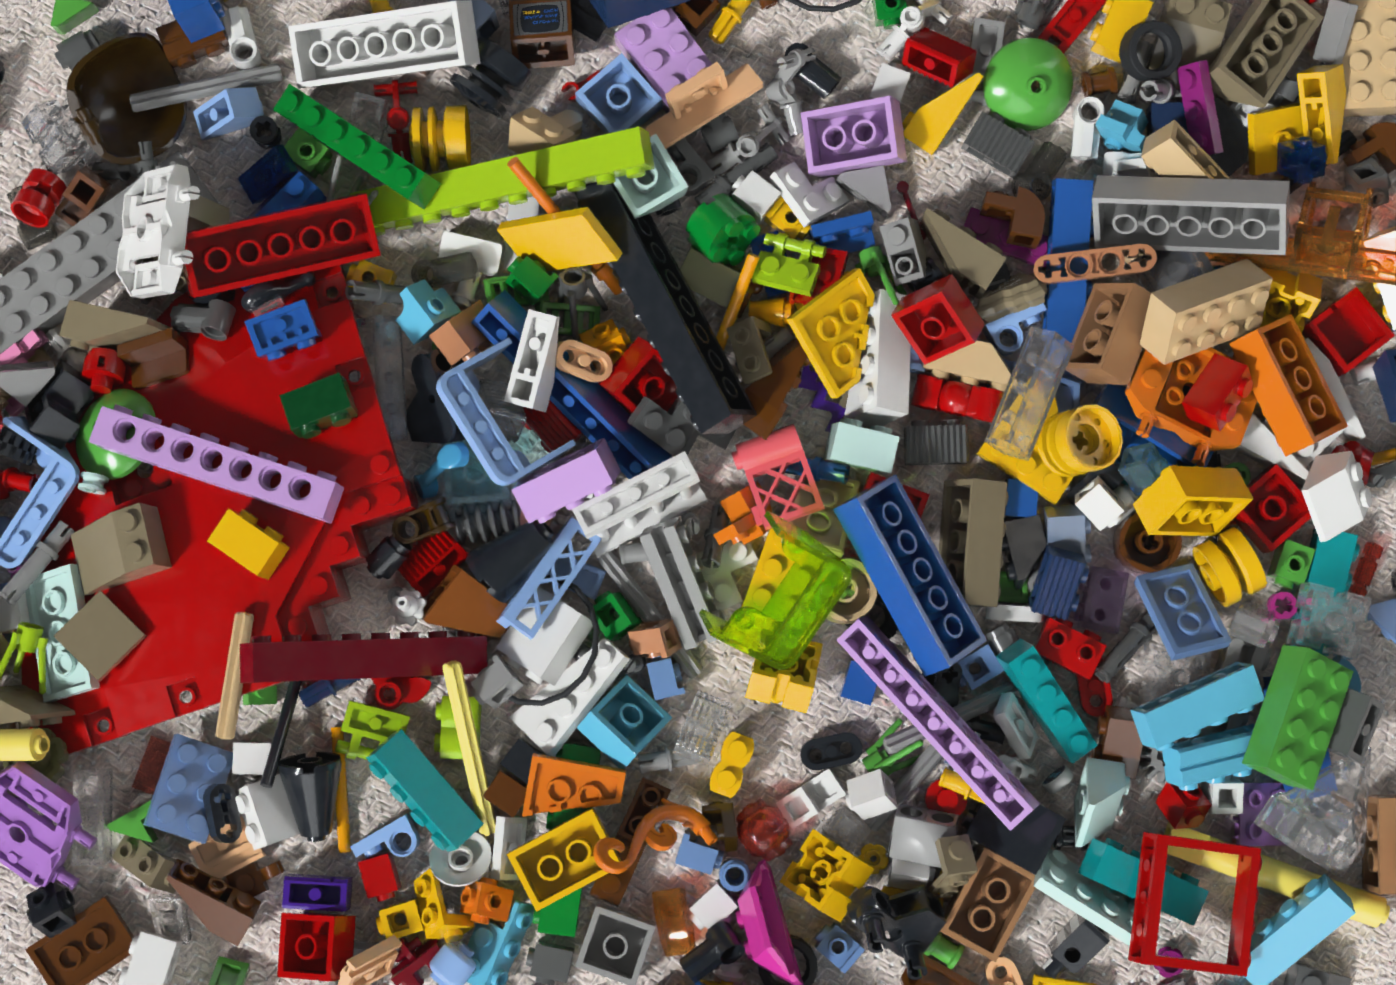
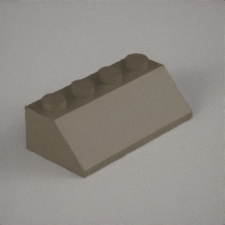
M1254 0L1209 66L1212 90L1224 100L1260 108L1265 107L1324 17L1304 0Z
M977 478L944 481L939 554L968 606L998 607V600L1001 595V586L999 584L1000 569L1003 566L1002 542L1006 532L1004 516L1005 507L1008 503L1007 482Z

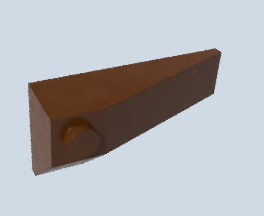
M797 337L769 360L772 368L770 375L749 385L743 383V380L740 382L757 413L756 417L743 425L767 440L788 407V404L784 402L788 392L792 389H797L801 382L800 369L802 366H807L811 363Z

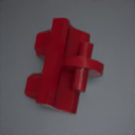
M417 936L408 942L404 937H401L399 940L402 942V945L399 947L400 950L397 951L398 955L395 960L397 964L391 970V980L395 985L400 983L402 985H423L424 978L417 970L425 964L430 968V961L442 947L441 941L439 939H429L422 943Z

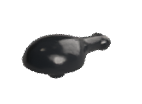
M311 271L291 280H272L258 283L243 295L241 305L243 309L250 313L260 314L269 312L281 305L292 293L304 287L313 286L316 283L315 274Z

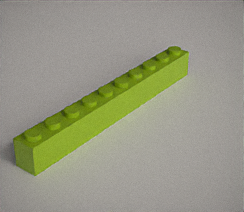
M638 126L431 174L429 176L440 182L441 185L425 210L387 185L353 192L350 195L365 193L368 198L374 190L378 191V195L369 206L376 236L386 234V229L390 228L407 230L414 227L413 223L421 221L424 224L441 222V217L452 215L454 218L470 215V210L480 208L481 211H492L498 209L501 203L509 202L510 205H517L528 202L527 198L532 197V194L507 165L514 157H518L550 197L556 196V191L567 189L569 192L586 189V184L597 182V185L612 184L616 182V177L625 175L627 178L642 177L646 175L645 171L655 169L649 132Z

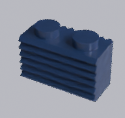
M1049 545L1046 546L1044 557L1042 558L1033 590L1029 597V605L1032 612L1068 620L1070 611H1076L1080 599V594L1077 593L1079 584H1085L1089 574V566L1086 565L1083 554Z

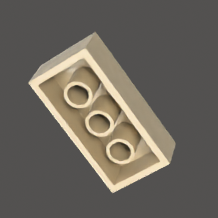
M1342 0L1358 5L1342 61L1346 87L1344 117L1396 115V0Z
M1244 259L1152 292L1140 345L1165 365L1260 328L1273 278L1250 260Z

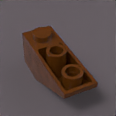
M180 859L176 860L166 878L209 932L236 946L240 944L262 903L249 893L242 892L226 884L222 879L213 877L197 869L193 864L186 863Z

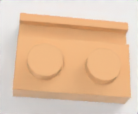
M240 817L242 825L240 837L232 843L216 842L209 833L206 844L195 841L188 844L201 871L221 879L266 856L262 848L254 850L252 844L248 841L245 834L246 825L243 817ZM230 824L220 828L221 834H226V831L231 830Z
M393 935L347 960V965L341 970V977L337 985H370L390 974L398 955L395 949L401 947L402 942Z

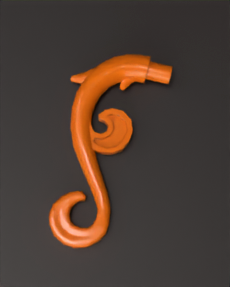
M662 798L661 802L664 805L652 809L638 823L625 860L617 862L610 857L609 850H617L620 853L625 850L623 842L610 837L600 839L596 843L593 856L597 865L605 872L611 874L623 873L636 860L644 840L651 848L657 851H666L672 848L677 840V833L673 827L662 823L659 827L660 833L654 828L657 823L666 820H675L683 823V827L693 830L696 836L700 835L708 846L714 844L718 837L710 828L711 823L694 808L676 804Z

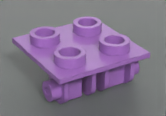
M1243 782V814L1233 816V820H1238L1237 823H1234L1233 839H1236V845H1290V800L1284 790L1283 783Z

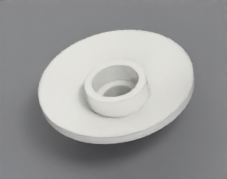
M477 832L468 838L457 850L447 852L446 849L441 850L434 844L429 855V864L434 876L442 883L456 887L467 886L480 880L487 873L492 862L491 847L488 841ZM460 861L467 862L463 865H457Z

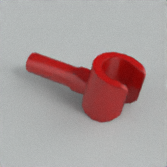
M596 71L577 84L574 82L565 83L562 87V92H566L572 87H575L577 92L600 71ZM575 95L568 99L571 102H577Z

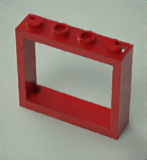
M1143 832L1128 960L1146 965L1247 977L1248 968L1251 964V936L1255 931L1254 910L1259 896L1257 883L1258 874L1262 867L1261 848ZM1168 845L1239 855L1227 963L1156 955Z

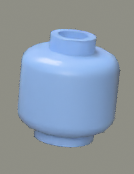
M461 941L457 945L449 942L443 944L429 963L432 971L430 977L439 985H464L477 968L472 958L475 952Z

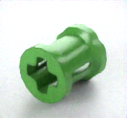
M939 932L923 953L927 956L931 954L952 970L961 958L965 946L962 944L956 945L942 936V932Z

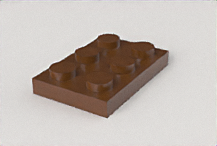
M108 895L76 915L77 924L52 938L45 936L25 949L48 985H87L131 955L129 954V948L134 935Z

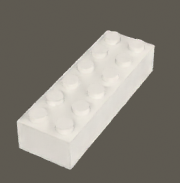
M472 0L450 1L288 26L298 89L481 64Z

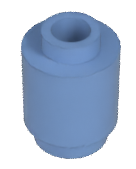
M737 857L726 859L719 868L720 882L729 891L743 890L751 878L747 863ZM733 867L740 870V876L736 879H732L728 875V871Z

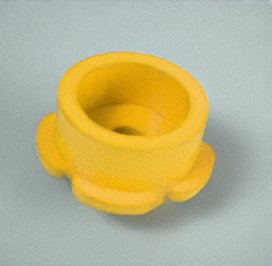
M869 843L861 848V854L858 858L874 868L872 874H878L881 869L884 870L887 867L889 858L886 856L887 851L882 845H872ZM871 856H876V861L872 862L870 860Z

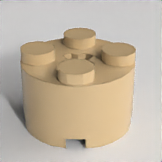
M851 558L838 559L826 564L819 571L813 588L814 603L818 611L826 619L838 624H853L857 619L865 617L870 612L877 597V589L863 563ZM848 584L851 586L850 593L853 596H846L843 599L839 597L840 591L836 588L838 586L843 588Z

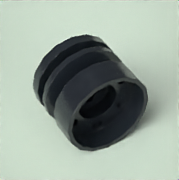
M479 37L477 41L481 64H476L475 68L470 65L458 67L465 77L454 73L450 78V82L475 107L503 118L507 110L500 102L510 106L514 102L505 89L508 87L521 92L531 78L532 73L511 53L484 37Z

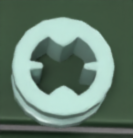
M81 472L80 477L83 479V482L78 484L79 490L92 494H106L104 484L109 482L108 477L92 472Z

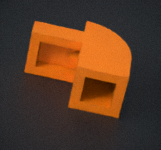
M758 480L755 481L756 486H757L758 488L762 489V487H761L760 483L758 482ZM750 485L720 501L732 524L713 534L719 545L730 539L733 545L739 541H742L745 545L768 531L765 530L764 525L757 526L751 507L757 505ZM760 494L763 503L766 497ZM769 502L765 510L768 520L772 519V508Z

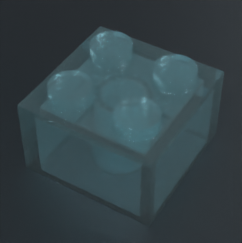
M467 440L456 441L463 442L467 446L469 462L464 467L444 470L447 506L454 508L462 507L463 505L474 506L475 504H494L502 501L512 502L511 486H501L494 483Z

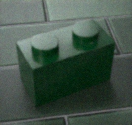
M339 372L279 395L290 429L299 439L302 437L305 439L316 437L323 429L331 426H344L351 422V418L359 416L348 382Z

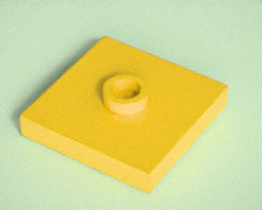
M1300 103L1247 113L1249 174L1256 176L1299 167L1306 161Z

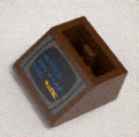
M509 0L510 41L514 57L521 61L528 69L575 65L577 51L571 0Z

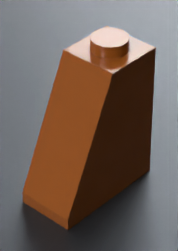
M455 564L428 597L423 609L424 617L422 619L433 625L500 638L503 633L505 634L509 628H504L496 622L508 604L495 599L486 591V587Z

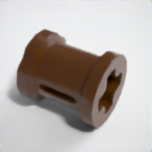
M1113 66L1107 67L1105 71L1089 74L1087 71L1081 73V87L1085 98L1105 92H1110L1111 94L1118 92L1117 76Z

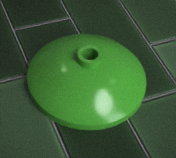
M1038 38L1017 39L1000 48L990 60L983 80L984 98L990 112L1001 116L1005 120L1004 124L1013 129L1018 127L1025 131L1041 129L1054 122L1067 107L1073 89L1072 70L1065 55L1052 43ZM1037 80L1039 88L1033 92L1031 85Z
M130 389L112 390L111 393L103 394L84 413L79 423V433L76 436V453L80 464L87 472L101 474L108 477L109 480H114L130 474L142 463V461L99 448L88 442L102 406L113 409L116 404L133 410L132 416L142 419L143 414L155 417L150 402L143 395ZM132 427L127 431V440L131 439L134 436L135 427Z

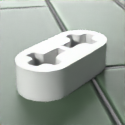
M998 603V607H986L985 619L1044 622L1045 615L1032 612L1030 605Z

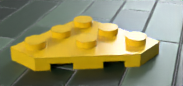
M860 268L852 269L786 319L831 398H839L857 384L861 378L862 368H859L862 350L866 349L869 331L867 318L869 307H873L875 294Z
M1027 376L980 447L977 455L1012 478L1018 479L1038 492V495L1055 505L1073 477H1062L1053 473L1044 464L1038 449V436L1044 422L1049 417L1059 413L1054 392L1030 376Z

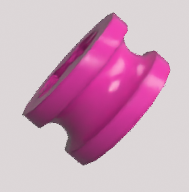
M1289 592L1274 593L1267 602L1269 614L1276 619H1289L1296 614L1298 609L1296 598ZM1286 598L1289 601L1286 605H1290L1289 611L1278 613L1276 608L1279 606H1275L1276 600H1284Z

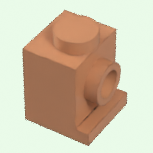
M673 619L642 622L628 631L629 646L634 655L646 654L647 658L658 656L668 658L682 648Z

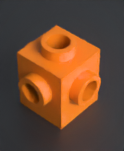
M482 877L479 882L465 886L461 894L460 912L471 915L470 921L489 925L490 920L507 922L514 891L497 886L498 880Z

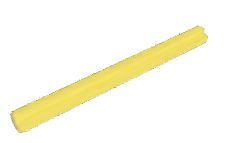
M453 660L443 664L444 677L475 814L484 823L479 828V832L489 836L495 833L496 819L492 803L483 797L488 788V782L462 665L460 662Z

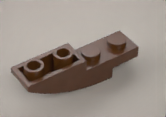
M645 777L642 778L615 839L625 844V850L622 853L617 851L621 861L626 859L638 823L652 809L664 805L661 799H667L671 789ZM644 840L638 856L631 867L623 873H608L597 879L590 895L618 907L647 842Z

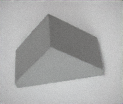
M884 165L840 173L836 182L841 188L886 218L892 207Z
M53 361L0 365V387L26 407L55 375Z

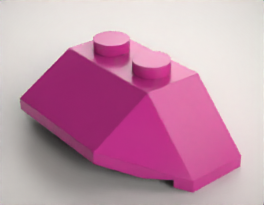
M764 859L758 862L751 878L737 900L740 909L735 911L737 922L741 930L745 929L748 940L743 941L748 959H753L762 969L792 985H804L772 869Z

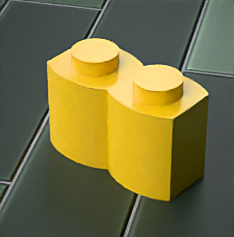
M730 731L721 746V760L714 766L710 775V791L732 798L738 792L743 779L742 768L748 764L753 754V738L735 731Z

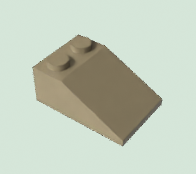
M1165 0L1160 21L1172 26L1180 37L1182 57L1178 67L1207 60L1208 67L1211 65L1219 52L1233 4L1220 0ZM1157 35L1147 69L1151 70L1161 66L1164 59L1165 50L1163 43ZM1176 69L1165 79L1172 80L1175 88L1180 90Z
M69 300L59 336L71 340L70 346L86 350L88 353L92 348H107L117 352V345L171 327L148 317Z
M137 503L113 511L71 534L84 595L88 596L172 568L158 507Z

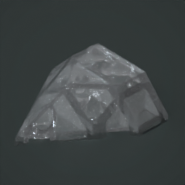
M1368 747L1362 763L1351 759L1346 761L1341 759L1320 770L1313 790L1294 787L1285 793L1280 791L1270 796L1253 823L1339 878L1348 880L1365 854L1372 747Z

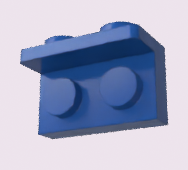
M871 211L811 225L809 231L810 239L815 240L816 244L826 246V248L848 251V254L873 247L876 244L872 232L874 220Z
M306 299L244 321L257 356L260 358L267 357L268 361L286 356L285 350L297 346L298 350L317 344L315 338L322 336L320 330L316 327Z

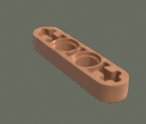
M1148 244L1048 254L1036 260L1033 273L1035 278L1043 284L1142 274L1149 272L1154 267L1157 255L1155 250ZM1139 250H1144L1145 255L1151 256V260L1146 262L1145 267H1140V263L1136 261L1129 262L1130 269L1124 270L1125 258L1122 252L1128 251V258L1136 257ZM1109 253L1116 255L1120 261L1119 267L1113 271L1105 270L1101 264L1103 256ZM1077 257L1084 258L1088 263L1087 271L1081 275L1073 273L1070 269V262ZM1059 259H1066L1065 271L1067 277H1061V270L1053 271L1050 278H1045V274L1038 271V268L1043 267L1045 261H1050V265L1054 267L1061 266Z

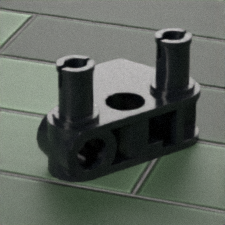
M438 348L426 354H419L412 361L411 371L418 392L403 416L413 442L445 444L466 440L436 390L438 379L445 372L464 361L461 359L451 366Z
M872 886L857 889L851 896V902L847 905V911L852 922L866 934L868 950L872 953L883 952V945L884 949L888 948L896 955L904 958L907 976L910 979L917 980L921 979L922 975L926 976L928 971L922 953L946 924L940 898L923 886L892 896H888L880 889ZM885 931L889 932L890 938H886Z

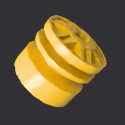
M467 105L446 106L443 120H438L434 106H430L428 108L427 121H425L422 107L413 108L412 120L409 126V142L411 155L417 168L426 172L427 158H430L432 171L438 172L440 158L446 157L449 170L471 165V135Z
M1083 405L1049 417L1041 426L1038 436V449L1044 464L1053 473L1062 477H1075L1088 472L1102 470L1112 465L1119 457L1123 444L1122 430L1117 418L1108 409L1099 405Z

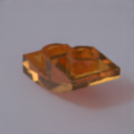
M674 888L652 892L656 925L665 957L689 953L696 945L694 923L688 920L686 890L684 888Z

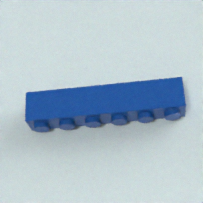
M1063 178L1052 180L1047 255L1089 250L1090 238H1094L1093 219H1091L1094 180ZM1077 257L1070 262V269L1073 273L1081 275L1087 271L1088 263L1084 258ZM1059 259L1061 266L1054 267L1050 265V261H1047L1046 278H1050L1053 271L1061 270V277H1067L1065 271L1066 259ZM1082 280L1046 284L1048 293L1044 297V305L1047 310L1043 313L1040 365H1063L1084 312L1086 299L1088 300L1091 294V281Z

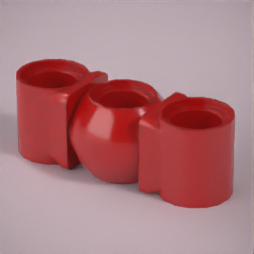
M917 374L911 405L927 410L942 411L952 415L968 416L972 419L997 423L1004 392Z

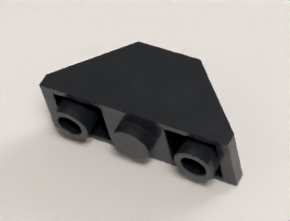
M1214 98L1224 152L1210 157L1230 177L1247 162L1248 129L1221 98Z

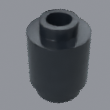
M393 535L390 537L386 536L367 556V570L377 579L382 577L390 579L409 558V552L412 550L409 543H400Z

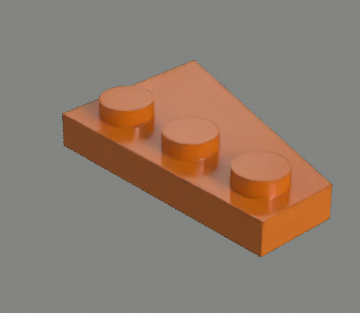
M533 753L522 817L543 812H561L562 810L572 808H590L619 804L622 800L627 770Z

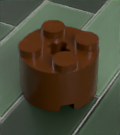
M1137 513L1129 515L1117 526L1113 536L1114 556L1130 571L1141 574L1161 571L1173 564L1180 554L1182 548L1181 535H1149V541L1153 545L1144 548L1145 543L1141 540L1143 537L1148 536V533Z

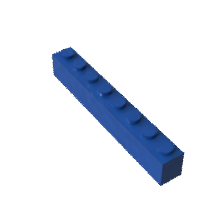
M504 290L492 299L471 323L493 345L510 338L512 344L501 353L514 364L528 312ZM564 351L563 358L565 361H568L569 355ZM555 366L554 384L549 400L592 443L605 438L621 472L628 479L672 458L669 453L627 423L631 415L598 382L592 383L565 373Z

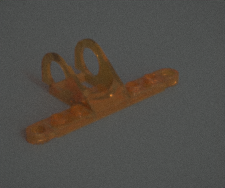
M1310 181L1309 187L1306 189L1295 237H1288L1286 255L1198 252L1200 257L1208 261L1233 264L1248 259L1260 268L1396 286V251L1366 248L1363 243L1364 240L1369 238L1373 213V188H1367L1366 194L1317 188V182ZM1317 198L1362 204L1356 231L1337 229L1342 206L1334 205L1329 207L1324 228L1312 226Z

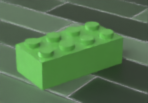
M1283 645L1242 764L1287 786L1313 790L1354 671L1309 647Z

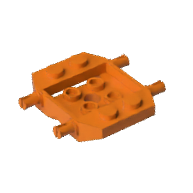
M1210 347L1164 365L1143 348L1136 363L1134 374L1125 390V394L1136 417L1141 419L1136 434L1138 436L1141 435L1142 438H1149L1153 426L1175 432L1184 442L1197 448L1191 460L1193 464L1197 463V466L1205 465L1210 451L1235 449L1240 446L1257 403L1252 390L1246 398L1243 397L1237 406L1234 418L1231 422L1225 424L1221 432L1212 428L1208 432L1204 430L1206 426L1188 419L1182 404L1185 398L1183 387L1193 386L1214 353L1235 360L1234 354L1231 358Z

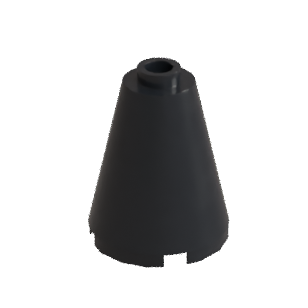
M536 520L531 523L527 522L471 550L467 554L466 562L475 578L479 582L484 580L490 586L486 591L498 601L506 603L514 596L553 545L551 537L554 533L545 522L539 523Z
M316 752V757H306V753H301L283 758L279 762L278 770L300 835L307 837V841L317 842L325 840L326 835L332 832L342 765L339 754Z

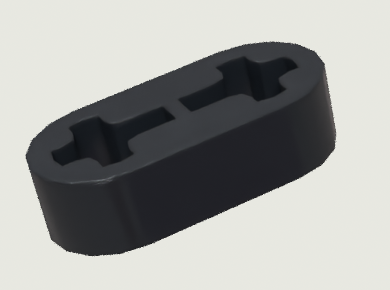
M212 784L208 786L203 795L211 838L219 843H232L240 837L242 832L240 814L235 799L236 794L234 789L227 784ZM219 793H224L225 799H222L220 803H215L214 797H217ZM225 824H230L231 830L226 831V834H221L220 828H223Z

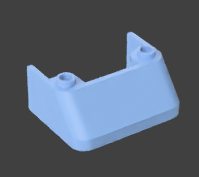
M510 338L448 370L438 379L436 384L439 397L488 476L494 483L501 486H507L524 479L556 460L576 445L571 440L530 464L522 452L512 449L478 394L480 384L473 370L496 358L512 344Z
M25 416L4 417L3 423L38 447L36 450V460L44 469V472L14 518L0 517V565L4 568L20 567L28 560L36 547L35 545L41 540L80 479L79 467L65 445L60 450L31 432Z

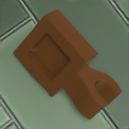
M280 860L262 869L259 868L257 861L227 875L226 878L230 886L249 893L254 897L269 890L266 880L285 872Z

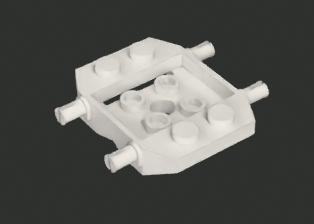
M174 164L144 172L124 194L122 210L123 233L118 248L116 273L131 297L148 298L173 294L178 284L183 264H189L193 261V259H190V257H193L191 251L185 250L190 200L198 199L200 195H197V193H200V190L196 186H191L187 166ZM158 256V261L142 264L143 259Z

